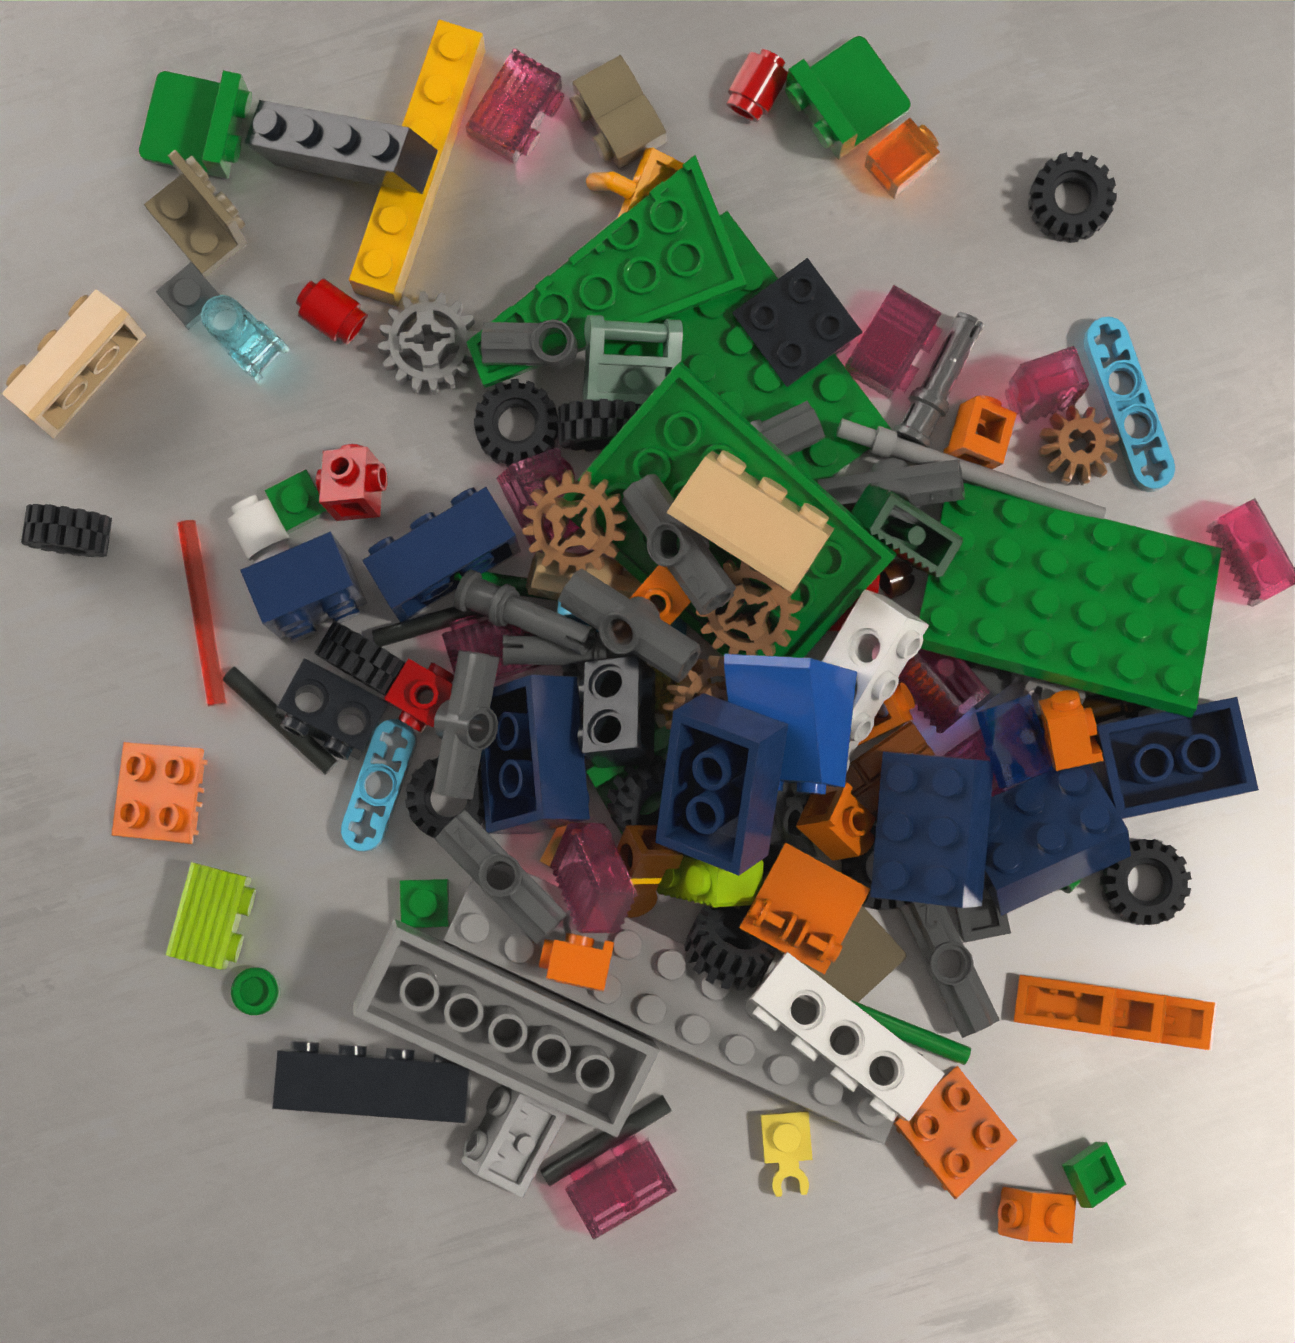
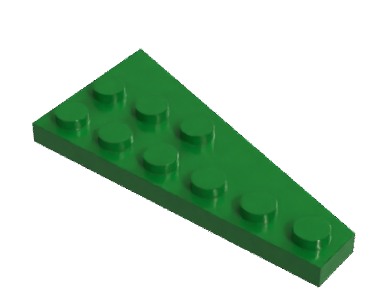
M696 155L685 162L682 168L665 182L662 181L652 189L649 195L627 213L624 212L575 252L554 273L542 279L535 285L532 291L515 305L509 306L491 322L542 323L552 319L562 321L575 336L578 353L586 349L584 328L587 315H602L606 321L656 323L746 288L747 283ZM483 329L466 342L484 388L542 367L484 365L482 363L481 334ZM557 333L551 334L543 343V352L551 356L559 355L566 348L567 337Z

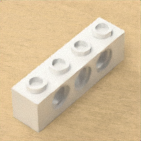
M866 589L862 592L822 662L857 671L847 771L850 766L849 759L859 742L863 741L870 734L874 726L875 715L883 702L895 692L900 673L908 660L914 657L920 650L923 643V635L929 624L888 597ZM880 642V652L876 659L873 660L872 650L875 644Z
M788 952L782 955L749 999L751 1003L757 1006L752 1014L773 1031H776L780 1025L795 1036L791 1043L793 1047L813 1062L820 1055L835 1067L830 1073L834 1079L852 1092L858 1086L874 1097L869 1105L890 1122H893L897 1116L904 1121H910L944 1075L937 1067ZM799 996L810 998L816 1005V1016L807 1025L796 1022L791 1014V1005ZM839 1026L849 1028L855 1036L854 1048L846 1055L836 1053L830 1044V1036L834 1029ZM880 1056L889 1059L894 1068L892 1079L885 1085L876 1084L869 1074L872 1061Z

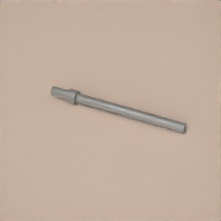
M842 418L837 429V437L869 447L870 453L884 458H889L890 455L920 465L958 459L960 460L964 480L1023 500L1071 513L1104 519L1106 514L1105 507L897 437L896 431L878 426L877 430Z

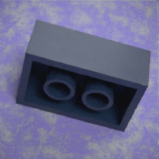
M474 487L461 492L450 501L451 508L437 516L434 512H429L410 524L411 531L397 540H394L393 536L384 538L369 548L370 556L362 561L400 622L408 620L455 592L460 581L454 580V573L459 572L461 577L469 570H475L482 574L521 552L514 531L487 487L478 492Z
M331 531L240 570L262 624L281 640L289 637L291 643L315 634L317 632L315 626L332 619L342 623L360 614L358 607L367 604L349 558Z
M528 675L494 687L490 709L496 714L498 731L491 745L482 749L480 758L485 826L488 834H536L590 819L585 755L579 748L577 737L578 728L581 725V702L578 695L577 677Z
M705 693L674 710L655 843L738 876L768 856L789 724Z
M1237 697L1199 704L1192 718L1165 711L1096 726L1097 735L1094 737L1103 755V761L1095 763L1098 778L1122 819L1259 790Z
M883 752L870 897L958 908L982 906L994 761L904 752Z
M1090 764L1056 771L1054 768L991 797L984 885L1001 916L1131 856L1129 830Z

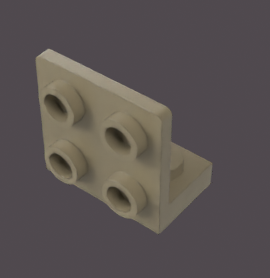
M174 150L168 157L179 176L148 200L144 206L206 278L248 244L241 232V229L246 224L238 215L239 212L222 191L215 196L213 195L217 190L195 158L190 156L184 160Z
M862 905L841 943L843 947L834 963L831 962L825 975L806 964L804 965L846 998L859 1002L906 959L907 954ZM778 949L777 953L782 957L785 953Z

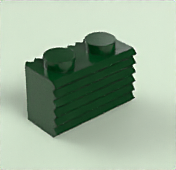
M871 483L865 488L851 511V514L862 522L869 534L874 535L877 540H881L883 544L889 546L899 559L912 565L913 568L935 577L943 576L963 543L961 536L892 491L877 487Z

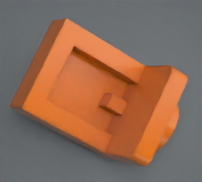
M1003 1187L998 1208V1234L1030 1242L1072 1244L1076 1195Z

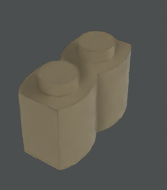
M621 55L572 81L574 96L569 98L572 108L582 123L589 120L596 130L597 135L593 136L592 140L605 162L612 159L617 168L620 169L642 157L645 148L653 147L656 149L667 143V132L649 100L643 94L635 76Z

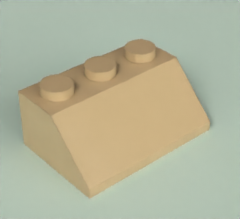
M97 289L90 296L84 295L73 304L69 310L68 316L70 318L58 331L54 329L45 335L37 347L39 353L27 366L22 364L10 374L6 381L7 388L2 393L3 396L53 439L146 336L129 313Z
M711 451L699 464L667 513L793 593L834 530L833 527L827 524L829 517L808 503H804L800 507L785 497L788 491L772 479L763 477L761 481L757 480L744 471L747 465L733 454L721 451L720 455Z

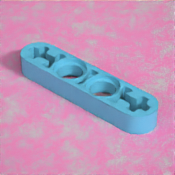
M1101 317L1095 320L1085 332L1083 339L1084 349L1108 417L1111 420L1113 431L1119 437L1118 445L1133 484L1142 491L1156 492L1169 484L1174 477V459L1128 330L1117 318ZM1100 329H1104L1107 335H1116L1117 340L1111 345L1112 353L1115 359L1123 354L1126 360L1115 361L1106 368H1103L1101 362H1107L1110 355L1105 344L1097 345L1095 343V339L1100 335ZM1115 371H1124L1131 375L1134 382L1132 392L1127 395H1119L1112 391L1109 386L1110 374ZM1138 414L1146 418L1149 423L1147 436L1136 439L1128 435L1124 427L1127 416ZM1151 441H1155L1157 446L1152 447L1148 451L1151 462L1154 465L1161 464L1163 466V471L1157 475L1158 481L1155 482L1151 475L1143 476L1141 473V469L1147 465L1144 451L1134 455L1132 450L1142 448Z

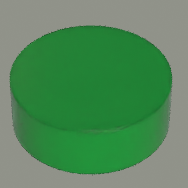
M255 967L243 970L236 976L231 986V997L234 1005L241 1012L248 1015H261L269 1012L276 1006L280 998L281 991L278 979L272 972L264 968Z

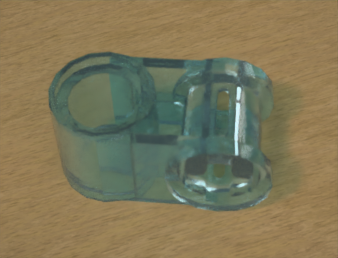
M214 296L202 308V323L209 335L257 383L263 378L262 372L280 353L286 354L290 350L288 345L262 321H258L237 300L230 296ZM230 310L237 314L236 322L230 329L218 330L214 328L213 321L219 312Z

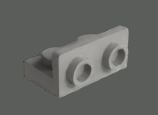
M501 1084L490 1095L486 1106L487 1112L478 1129L468 1136L464 1145V1155L461 1163L477 1176L518 1196L524 1197L567 1114Z

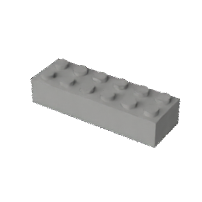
M394 919L352 1005L353 1016L615 1137H618L660 1051L653 1039L397 919Z

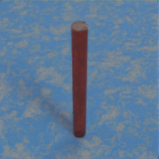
M185 520L178 522L177 526L208 707L226 704L197 525L196 520Z

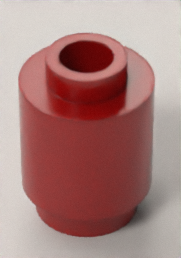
M762 49L759 54L749 52L728 90L730 97L726 105L745 119L758 122L762 114L767 115L787 80L788 72L783 68L786 62L777 54L766 49Z
M325 278L321 279L317 284L313 281L308 282L296 299V304L300 306L298 317L333 342L340 340L346 345L351 343L362 329L368 317V314L360 309L361 304Z

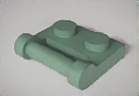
M587 315L584 328L586 349L583 400L592 399L593 401H600V399H608V401H614L619 399L624 400V402L633 401L635 404H643L672 369L681 362L683 340L681 320L666 319L663 324L606 321L602 315ZM604 340L662 343L663 357L604 354Z

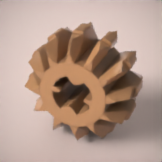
M1075 405L1067 408L1066 418L1058 413H1054L1049 419L1053 428H1043L1039 434L1043 441L1049 443L1038 450L1039 457H1053L1054 460L1046 467V471L1052 474L1058 467L1062 468L1064 472L1061 476V482L1064 484H1068L1072 480L1074 473L1077 474L1078 481L1082 486L1090 482L1091 473L1102 478L1108 472L1104 463H1113L1117 459L1118 454L1108 447L1116 444L1119 441V437L1114 433L1104 434L1103 432L1111 423L1110 418H1102L1098 424L1093 421L1095 416L1094 407H1088L1082 418ZM1081 438L1085 440L1087 446L1083 450L1081 449L1074 453L1069 446L1073 441H1078Z

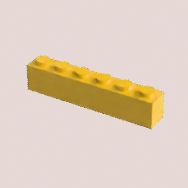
M438 19L402 124L404 127L411 128L436 148L438 152L423 194L384 186L380 187L349 277V282L356 294L396 307L399 306L486 52L483 33Z

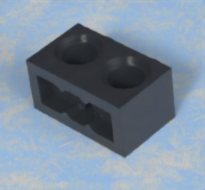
M638 656L585 662L584 679L579 683V698L584 707L583 724L578 728L577 737L581 752L599 768L654 763L656 672ZM622 683L618 693L609 697L611 690L616 685ZM621 728L619 736L614 741L608 743L609 736L615 730Z
M304 658L277 706L275 717L282 720L280 726L289 733L300 738H306L307 734L325 742L322 746L323 749L342 760H348L349 756L359 760L384 715L389 702ZM302 693H313L320 699L322 706L315 712H304L297 707L295 699ZM343 715H355L362 721L363 730L355 735L346 734L339 728L337 720Z

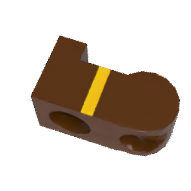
M626 825L609 865L605 885L611 896L615 899L619 913L624 917H640L653 909L658 899L656 890L666 869H678L685 855L655 843L658 825Z

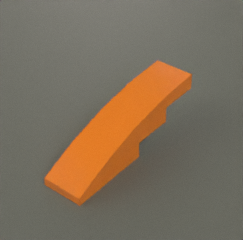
M1020 975L1014 1022L1211 1050L1217 1003Z

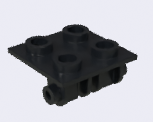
M808 258L732 312L786 387H789L834 353L837 356L851 345L849 342L863 333Z

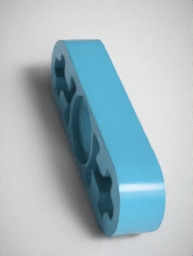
M398 719L386 720L374 731L341 825V835L344 842L350 848L357 851H372L383 842L417 746V737L414 730ZM396 728L402 729L401 737L408 741L406 748H397L392 758V762L401 763L398 772L385 764H373L376 754L385 759L388 745L382 741L385 733L393 734ZM376 772L387 773L392 779V791L383 799H374L366 791L367 779ZM360 799L374 807H386L383 817L373 812L370 826L376 829V835L374 838L366 837L362 844L356 842L357 834L351 831L353 822L362 823L367 811L362 808L357 809Z

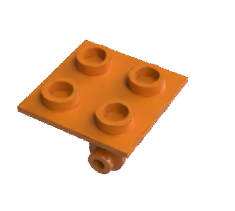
M123 742L111 835L193 844L194 835H199V831L196 830L199 813L196 811V807H202L203 802H197L198 793H204V788H200L199 784H202L204 765L208 764V760L203 759L204 750L202 748Z
M785 842L739 928L784 953H790L797 960L825 975L831 962L834 963L843 947L841 943L865 901L870 888Z
M958 1066L954 1067L937 1083L910 1121H904L897 1116L893 1123L896 1126V1131L899 1134L901 1133L913 1147L915 1155L921 1157L924 1161V1166L926 1168L929 1167L942 1183L941 1187L947 1190L954 1200L1018 1141Z

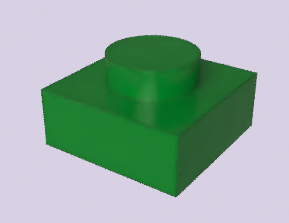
M307 469L264 490L287 534L328 514L326 509L319 503L318 490Z
M449 879L400 880L401 922L414 928L450 927Z
M1094 1142L1062 1164L1081 1208H1094L1127 1185L1107 1142Z

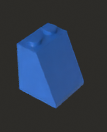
M725 654L724 671L728 702L789 724L778 791H783L784 783L797 784L796 792L818 795L826 794V786L845 787L857 671L812 658Z

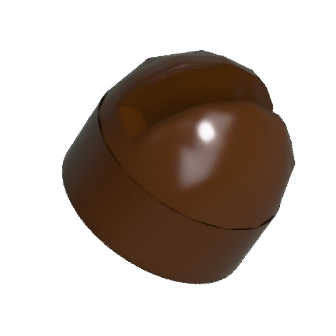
M893 559L880 573L879 586L886 597L893 599L905 594L912 588L915 577L911 574L913 571L911 565L905 563L904 560Z

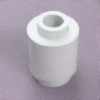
M253 495L231 507L234 515L227 522L248 560H254L257 563L290 549L287 544L290 537L269 499L259 501L257 496Z

